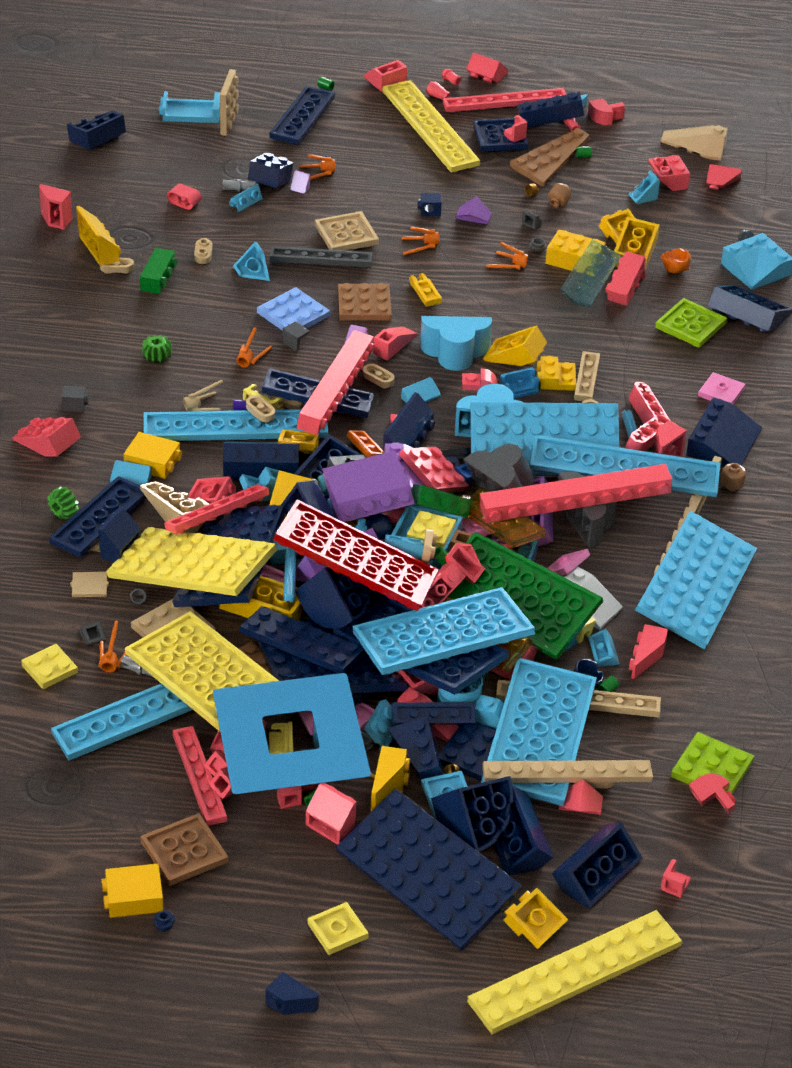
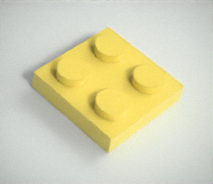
M419 510L407 533V538L424 541L426 529L434 530L433 534H437L436 546L432 547H442L444 549L456 526V520Z
M57 644L21 660L22 667L42 689L78 673V667Z
M347 902L309 917L307 920V924L328 955L368 939V931Z

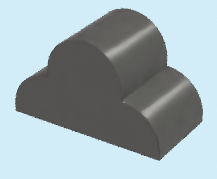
M515 444L502 445L492 452L477 451L463 459L476 485L485 492L530 486L535 482V476L521 448Z
M576 472L559 473L558 481L584 476ZM617 502L563 510V513L586 546L591 549L602 542L604 531L614 525Z

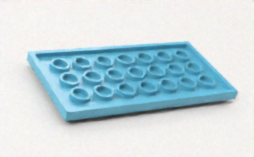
M471 402L470 404L471 454L477 451L492 452L502 445L515 444L521 448L530 466L535 435L619 447L618 403ZM531 469L534 476H559V473Z
M690 511L635 611L705 649L757 548Z
M501 587L420 608L418 611L412 610L353 626V633L380 673L384 675L422 664H429L440 659H447L455 655L466 654L470 651L488 648L500 643H507L515 639L526 638L535 634V627Z
M517 658L487 761H575L597 677ZM512 783L513 786L528 794L530 798L564 806L569 783Z

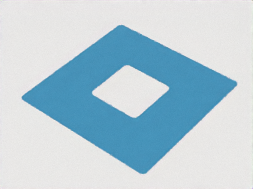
M340 673L220 688L213 691L232 793H250L363 778L371 775L347 674ZM311 711L320 747L304 751L270 754L262 718L269 715Z

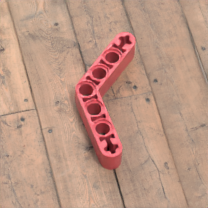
M636 382L628 399L644 425L631 433L625 449L647 451L656 443L657 428L670 419L649 386L643 382Z

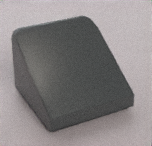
M525 209L523 210L522 224L535 230L542 225L537 214Z
M100 621L81 626L79 629L80 635L87 646L106 640Z

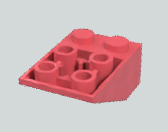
M35 418L30 421L27 427L18 430V434L13 437V440L43 456H58L79 440L81 435L73 418Z

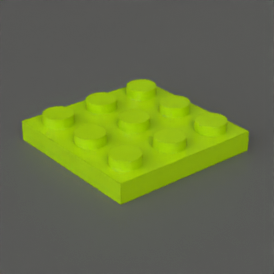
M683 298L656 321L655 328L700 348L727 323V317Z
M697 732L672 769L671 777L690 784L705 774H718L729 782L730 788L725 790V792L730 791L733 794L753 763L754 755Z

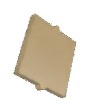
M73 572V580L70 583L72 597H107V587L109 586L107 573Z

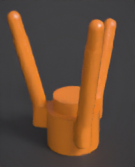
M310 154L307 155L308 158L323 161L320 164L299 166V168H321V171H324L323 173L310 176V180L332 175V172H335L336 169L335 160L331 159V157Z
M411 227V230L427 234H424V236L402 237V240H424V244H427L426 246L404 252V256L435 248V245H439V233L435 232V230Z
M500 242L501 246L515 252V254L512 255L496 251V254L512 258V263L515 265H486V268H515L520 270L521 267H526L529 255L524 254V251L517 250Z
M253 328L246 346L244 344L241 345L236 359L237 364L241 367L254 366L256 361L272 349V346H269L253 358V352L249 350V346L257 330L256 328Z
M118 621L114 622L108 652L105 654L104 642L100 641V661L98 666L107 673H112L116 669L120 670L122 657L126 655L124 652L118 660L117 654L112 652Z

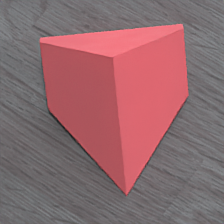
M457 542L445 557L446 562H453L466 575L464 580L475 583L485 570L471 544Z
M582 780L568 787L564 806L559 805V810L601 815L603 796L585 780Z

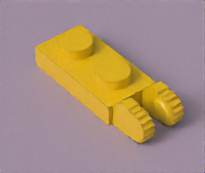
M424 273L419 274V281L414 275L409 276L412 288H414L425 307L442 303V297Z

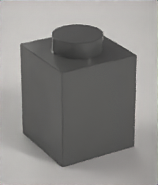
M64 385L62 411L84 412L85 406L89 405V394H86V387Z

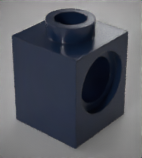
M421 193V200L417 201V208L421 210V216H441V193Z

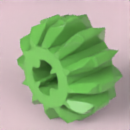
M153 335V337H147V340L143 341L142 353L148 361L152 360L153 363L159 361L161 363V360L167 361V358L171 357L172 344L168 337Z
M67 487L56 488L47 497L48 505L51 508L50 511H53L54 516H58L60 520L73 517L79 510V502L76 500V496L72 494V490H68Z

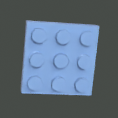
M297 287L257 307L259 315L281 330L295 321L307 329L330 317L329 309Z

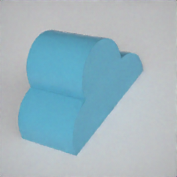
M421 316L420 348L425 354L438 357L440 365L446 369L454 371L465 370L473 364V358L482 357L489 350L492 317Z
M485 385L478 390L477 396H466L458 401L454 436L471 437V402H523L514 400L513 392L504 385Z

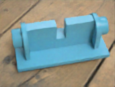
M256 184L231 198L229 201L230 206L237 207L238 212L262 200L259 185Z

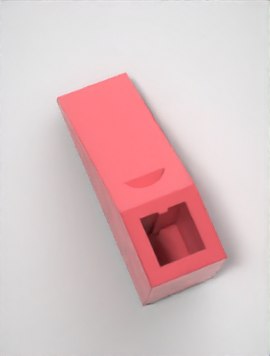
M405 327L383 329L374 337L373 355L388 361L413 340L418 333Z
M453 562L444 564L437 572L420 608L442 603L466 575Z
M645 624L643 632L639 631L637 637L639 645H635L633 651L635 659L631 658L629 670H632L631 679L638 677L663 656L668 629Z

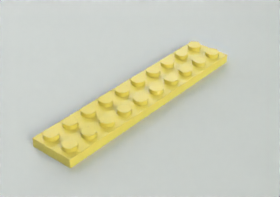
M411 80L383 86L382 92L450 172H458L459 170L480 166L479 158Z
M655 910L469 995L468 1003L489 1032L494 1034L680 947L682 940L660 913Z

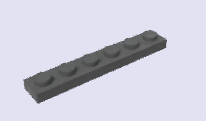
M271 246L270 262L371 268L372 252Z

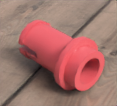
M445 69L442 72V77L445 81L448 80L456 86L461 83L462 78L454 74L451 69Z
M576 118L564 120V124L571 131L581 128L576 122Z

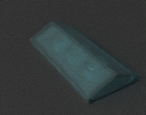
M592 239L560 291L573 303L590 307L622 255Z

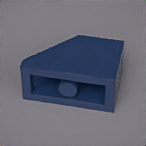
M282 972L266 988V1004L272 1010H277L283 1015L316 1012L319 1009V994Z

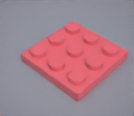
M437 447L402 449L399 453L400 457L427 487L446 493L462 492L469 487L464 477L453 468V464L442 455V451Z

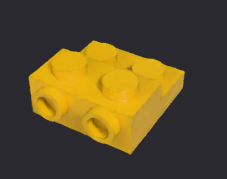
M629 209L619 210L610 216L606 215L599 224L606 238L611 237L616 245L627 217L635 218Z
M540 356V360H537L536 364L540 389L575 391V363L558 362V357Z
M282 430L278 443H299V451L304 454H312L318 447L319 434L314 435L303 431Z
M538 888L532 893L526 891L518 899L521 902L518 906L512 904L505 911L507 916L503 920L518 936L523 934L537 949L568 921Z

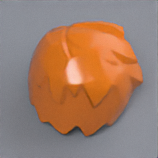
M681 248L673 249L661 255L664 267L669 273L679 274L690 269L689 265L692 258L688 250L684 251Z

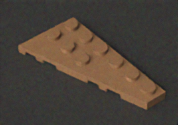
M577 128L511 160L510 167L544 188L546 182L550 181L553 175L565 166L569 158L576 154V147H583L587 143L589 134Z

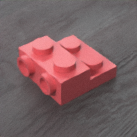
M230 476L197 479L189 492V498L194 500L201 498L211 504L235 494L236 486L233 484Z

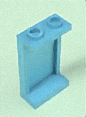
M164 91V97H161L159 114L162 115L163 121L219 123L221 92L214 93V100L168 99V91Z

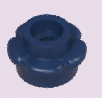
M167 910L157 912L153 917V923L160 931L170 930L175 922V916L171 915V912Z

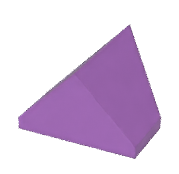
M476 196L459 207L456 219L488 224L492 212Z

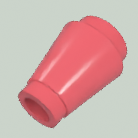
M431 81L426 88L429 96L441 100L450 96V93L437 82Z

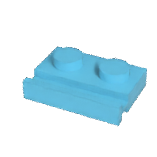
M386 699L379 702L364 727L375 744L378 743L380 745V750L382 746L388 747L392 741L388 728L397 726L392 725V706Z

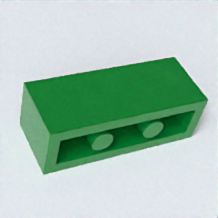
M161 248L154 249L140 275V291L161 293L162 289L167 285L168 278L172 276L173 268L177 266L175 251Z
M413 484L411 492L415 505L468 519L473 500L427 486Z

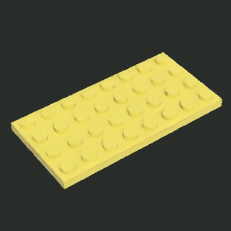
M148 527L141 534V537L136 539L131 547L124 551L122 557L112 564L106 573L108 578L237 596L277 551L275 543L265 541L260 542L191 532L174 534V532L165 529Z
M191 611L125 648L127 656L218 731H220L213 695L215 689L279 681Z

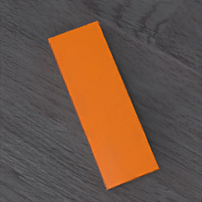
M349 430L347 432V438L366 458L384 453L365 431Z

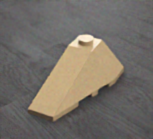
M711 125L668 130L663 132L661 142L676 148H686L689 153H693V151L700 153V157L721 161L728 128Z
M157 481L140 485V490L165 522L209 504L201 498H196V500L189 498L188 493H176L174 488ZM204 522L198 527L186 529L185 532H197Z

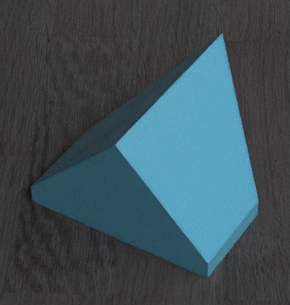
M652 171L648 172L649 175L643 178L638 187L635 186L636 189L633 193L630 192L628 194L636 204L658 199L660 180Z
M254 242L233 267L241 277L270 281L264 252L259 244Z

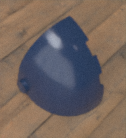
M329 567L322 569L295 590L298 600L308 616L318 625L328 629L342 628L357 620L366 612L365 609L370 604L371 591L368 590V586L354 582L349 577L336 573Z
M507 776L459 788L431 798L437 821L479 852L488 848L497 841L498 836L506 829L511 817L509 816L510 804L513 803L511 777Z

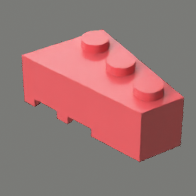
M626 251L624 256L620 257L618 269L614 270L612 281L606 287L609 301L628 305L635 294L633 292L634 289L640 286L638 282L646 277L645 256Z

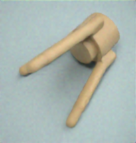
M223 380L215 382L195 393L188 394V397H184L183 403L186 411H220V408H198L201 406L200 400L214 396L216 392L202 396L198 395L222 384Z

